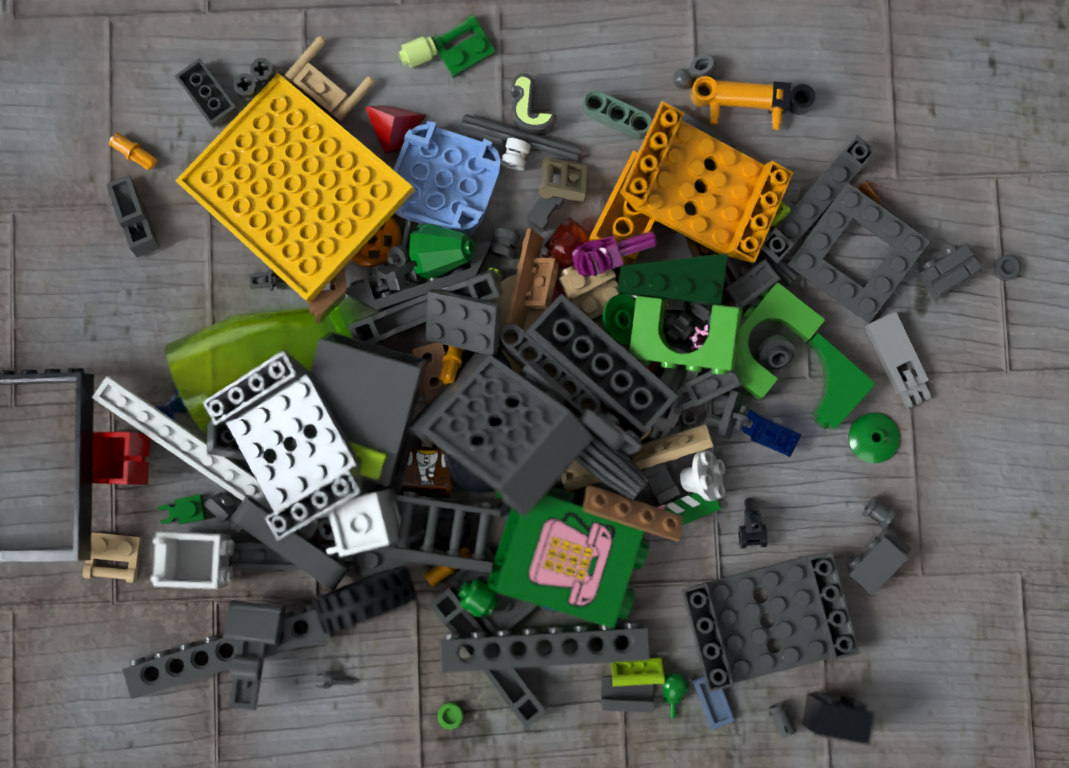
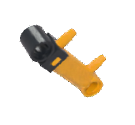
M708 76L698 78L694 82L690 94L691 100L696 106L707 107L710 105L711 125L718 124L720 106L768 110V113H772L773 130L780 129L782 114H786L789 110L795 115H803L815 101L813 88L806 84H799L791 91V83L774 81L771 85L714 80ZM707 88L710 95L702 96L699 94L698 89ZM795 96H803L806 99V103H798Z

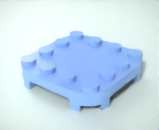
M427 121V124L417 126L412 130L409 129L404 136L405 141L393 170L412 185L416 191L401 205L395 214L419 224H431L465 233L468 236L473 234L474 230L483 221L499 178L501 165L499 153L492 146V142L484 138L483 142L439 128L437 127V122Z

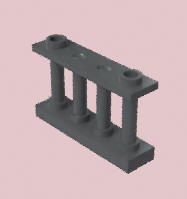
M403 491L402 496L397 495V501H404L398 543L395 542L394 547L389 546L387 558L491 573L493 563L487 561V556H485L491 515L500 516L501 512L495 510L494 504L480 503L479 507L420 499L418 498L419 493ZM414 503L430 505L424 546H421L420 551L411 550L410 544H408ZM440 507L455 509L449 550H446V555L436 553V548H434ZM466 511L481 513L475 554H472V558L461 557L462 552H459Z

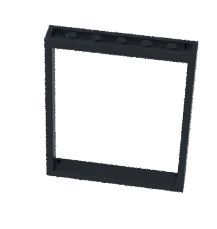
M68 368V373H61V369H45V373L38 374V370H21V374H15V371L9 370L0 371V385L76 383L73 550L0 551V561L91 560L94 399L92 396L94 395V374L84 373V368Z

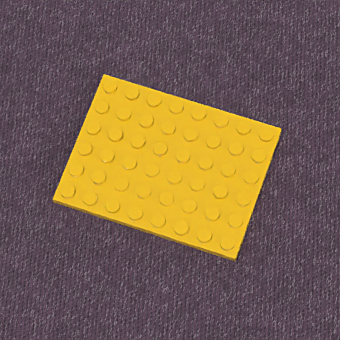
M279 73L175 180L309 304L416 191L412 185Z

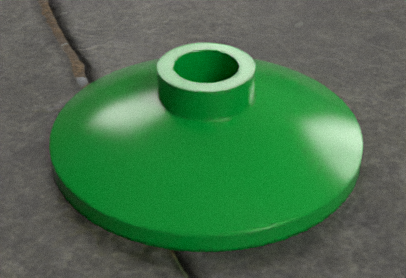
M625 294L611 297L603 311V323L607 334L621 345L631 344L636 303L633 298Z
M879 413L862 415L854 421L849 430L848 441L852 452L860 460L867 463H881L890 459L899 446V432L895 423L887 416ZM874 433L879 434V442H874L872 440V435Z

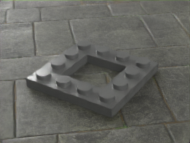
M846 183L787 265L869 324L927 247L930 240L855 187ZM852 219L893 247L864 288L823 260Z

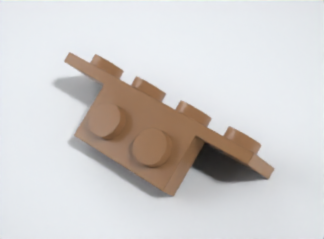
M531 228L527 229L522 243L523 248L520 262L517 265L515 284L512 288L510 306L506 314V324L517 325L522 330H524L528 309H548L551 305L560 261L556 258H540L544 238Z
M592 486L587 487L583 511L677 542L680 540L683 516Z

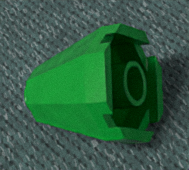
M419 224L416 227L419 230L413 231L410 234L409 256L411 261H416L418 267H414L415 273L425 279L436 278L468 262L475 253V243L465 233L431 224Z

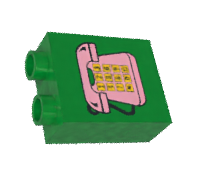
M544 495L526 517L511 507L487 581V587L497 593L614 628L617 617L625 619L632 608L634 591L627 588L632 569H641L646 562L650 546L649 540L642 538L643 530L583 511L584 507Z

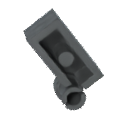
M887 526L878 536L875 535L866 544L868 549L861 556L857 554L848 564L850 567L848 569L849 575L872 596L908 559L907 555L900 549L907 554L911 550V547L904 543L897 536V532L890 526Z

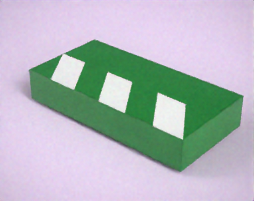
M692 493L665 505L666 511L683 516L682 526L721 510L718 500L706 501L699 493Z

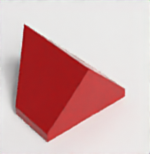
M386 105L368 106L365 108L384 153L400 152L405 141L404 136L408 130L420 126L427 115Z

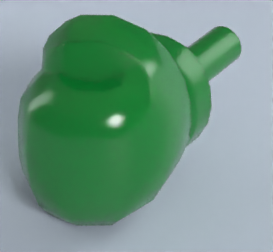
M673 672L664 675L665 681L662 684L664 702L670 703V718H676V703L682 702V697L687 695L689 689V681L681 673Z

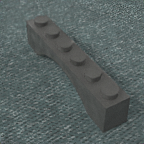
M494 268L437 289L484 301L497 298L503 293ZM428 293L354 320L348 325L353 338L375 343L426 322Z
M451 587L429 604L451 633H460L461 638L471 637V632H486L477 619L460 606V598ZM496 643L488 644L486 647L487 656H496L499 652V647ZM470 644L463 645L472 656L473 647ZM515 668L483 670L525 728H528L547 712L544 704Z

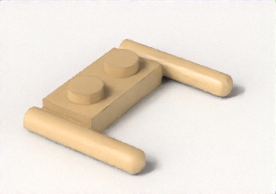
M318 36L289 69L285 77L328 113L333 115L339 122H342L374 85L375 81L370 76L366 77L349 97L309 63L326 43L324 37Z

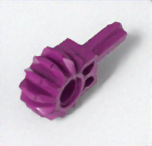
M652 231L620 242L616 241L615 235L599 240L593 239L578 246L577 250L572 253L574 266L579 275H584L585 277L594 275L596 277L598 274H604L607 270L624 265L623 256L657 245V241Z

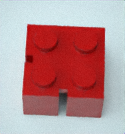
M93 432L92 483L148 485L149 462H145V457L150 455V437L144 433Z

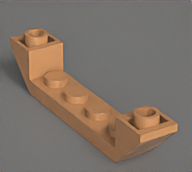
M345 266L329 282V290H322L310 302L309 312L314 314L315 323H321L345 299L347 290Z

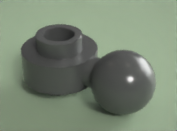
M700 54L692 60L689 70L679 69L675 72L673 82L676 87L686 89L692 84L695 77L697 79L702 76L712 77L717 70V64L710 54Z

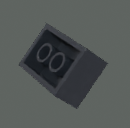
M815 691L814 695L807 694L802 725L816 736L870 745L875 712L869 710L867 704L856 700V698L841 695L840 699H836L835 696H831L829 693Z

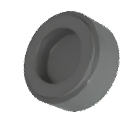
M1003 255L993 265L994 274L1003 281H1009L1017 277L1021 270L1019 260L1013 255Z

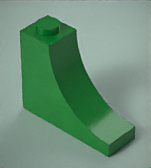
M817 333L807 344L814 350L822 365L824 387L821 399L812 415L816 417L814 421L824 430L828 428L831 431L838 427L874 387L875 383L821 334Z

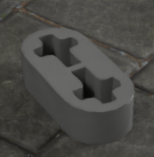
M588 409L579 418L586 427L617 451L626 441L618 432Z

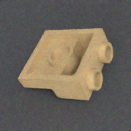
M571 266L561 272L562 277L558 281V286L564 296L592 321L603 316L607 301L611 297L618 295V284L615 281L616 275L612 269L605 271L604 274H598L596 277L594 275L585 277L584 275H579L575 267Z

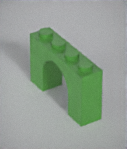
M778 282L759 295L762 298L761 302L757 307L754 304L750 306L743 315L747 319L740 326L735 371L742 383L740 386L758 401L766 395L778 378L755 361L750 353L748 340L754 326L767 321L777 322L785 326L801 340L807 342L825 321L824 318Z
M636 296L629 353L641 364L651 365L652 361L661 362V367L676 368L677 364L687 365L686 370L702 372V367L712 368L713 374L727 375L728 370H735L742 308L713 305L710 331L705 344L697 351L685 354L673 349L665 339L663 325L667 300Z

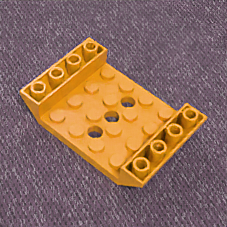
M662 101L620 193L635 210L719 254L728 253V257L754 263L794 172L774 161L764 165L682 121L685 113ZM706 158L714 162V171L706 169L704 165ZM697 180L704 183V193L696 191L695 182ZM686 203L694 205L695 214L693 216L686 213Z

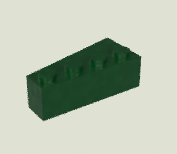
M728 253L622 265L618 294L720 306Z

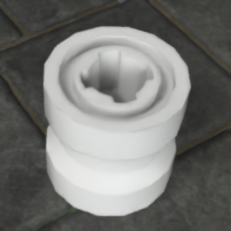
M508 138L505 145L507 150L502 155L501 164L508 168L522 171L526 165L525 156L529 154L531 145L516 138Z

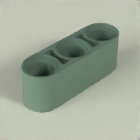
M597 90L591 91L585 96L583 109L587 117L634 139L641 140L645 138L652 123L649 114ZM595 100L600 102L602 106L599 109H592L588 105L589 102ZM620 111L624 117L616 120L612 118L611 113ZM637 121H642L645 123L646 129L637 130L633 124Z

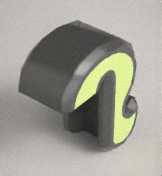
M521 73L515 76L511 83L512 97H517L511 109L513 123L520 130L537 135L545 134L554 128L556 115L532 113L535 80L529 74Z

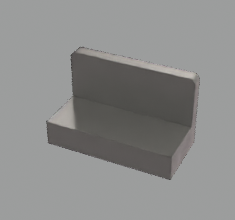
M603 676L601 709L603 711L654 713L653 684L613 686L612 677Z

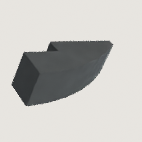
M127 175L107 183L106 185L118 222L124 230L130 250L138 258L159 249L160 246L131 176Z

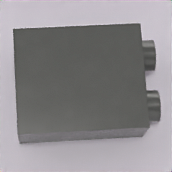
M330 331L319 338L311 374L348 442L387 454L379 480L361 475L363 491L379 492L381 485L389 487L398 474L409 434L407 426L413 419L428 360ZM310 424L308 432L313 438L317 436V428L315 425ZM295 438L293 439L291 449L293 450L297 448V441Z

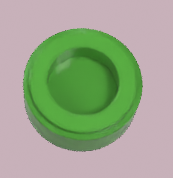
M447 702L440 707L437 717L442 727L455 729L462 723L464 713L461 706L457 703Z

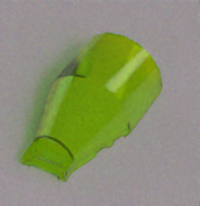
M338 305L330 313L337 333L350 337L338 310ZM309 307L241 313L166 344L165 353L175 385L186 408L199 429L207 435V424L212 418L203 403L205 400L283 351L288 352L311 372L319 338L329 333L325 320L315 323L314 314H310Z

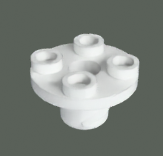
M709 450L697 452L693 458L692 467L684 468L681 471L680 481L682 487L688 492L699 493L706 501L723 498L725 496L722 476L725 473L724 463L721 459L717 460Z

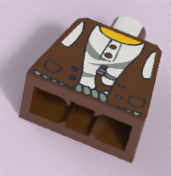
M420 439L419 449H409L401 482V496L403 491L419 493L418 497L450 498L451 481L445 464V451L443 449H434L435 443L431 440L425 443Z

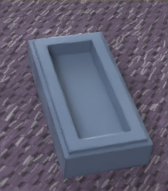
M704 676L692 680L711 730L736 721L724 689L708 692Z

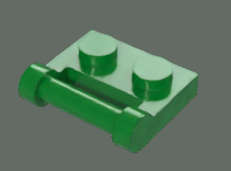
M473 14L466 17L467 20L439 37L435 35L431 38L438 55L452 78L495 54L494 48ZM473 30L475 35L446 51L443 45L467 31Z

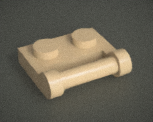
M92 532L91 560L85 561L82 573L83 578L92 579L94 576L124 579L128 583H135L138 576L142 537ZM96 559L129 562L128 569L97 567Z

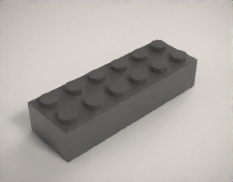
M562 294L526 332L595 394L600 401V405L640 439L678 397Z

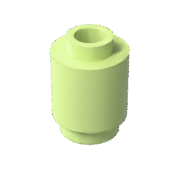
M422 36L402 44V50L398 52L403 65L408 64L410 68L433 59V56L437 55L435 45L430 36L426 38Z

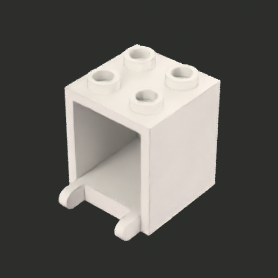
M394 488L349 499L318 517H330L337 544L336 547L326 549L327 554L339 552L341 557L399 541L402 517Z
M156 533V538H154L153 544H156L154 576H151L153 586L218 589L228 586V582L232 581L233 568L229 566V558L234 553V541L231 540V534Z

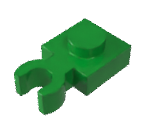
M202 495L175 499L176 507L171 505H161L158 507L160 511L168 510L169 512L167 519L160 520L161 524H170L176 518H178L179 525L206 520Z

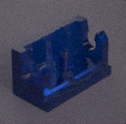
M749 409L746 416L753 421L751 428L743 426V432L750 436V440L791 457L802 434L785 424Z

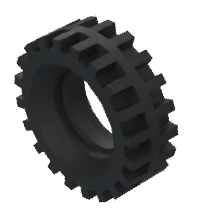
M401 566L332 590L313 599L312 603L322 631L325 634L380 617L385 613L408 605V603L418 599L407 566Z

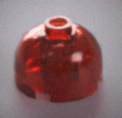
M571 217L566 219L569 222L566 226L561 223L545 244V247L548 248L546 254L541 252V258H555L559 268L562 269L574 265L572 253L577 250L578 246L588 242L585 229Z

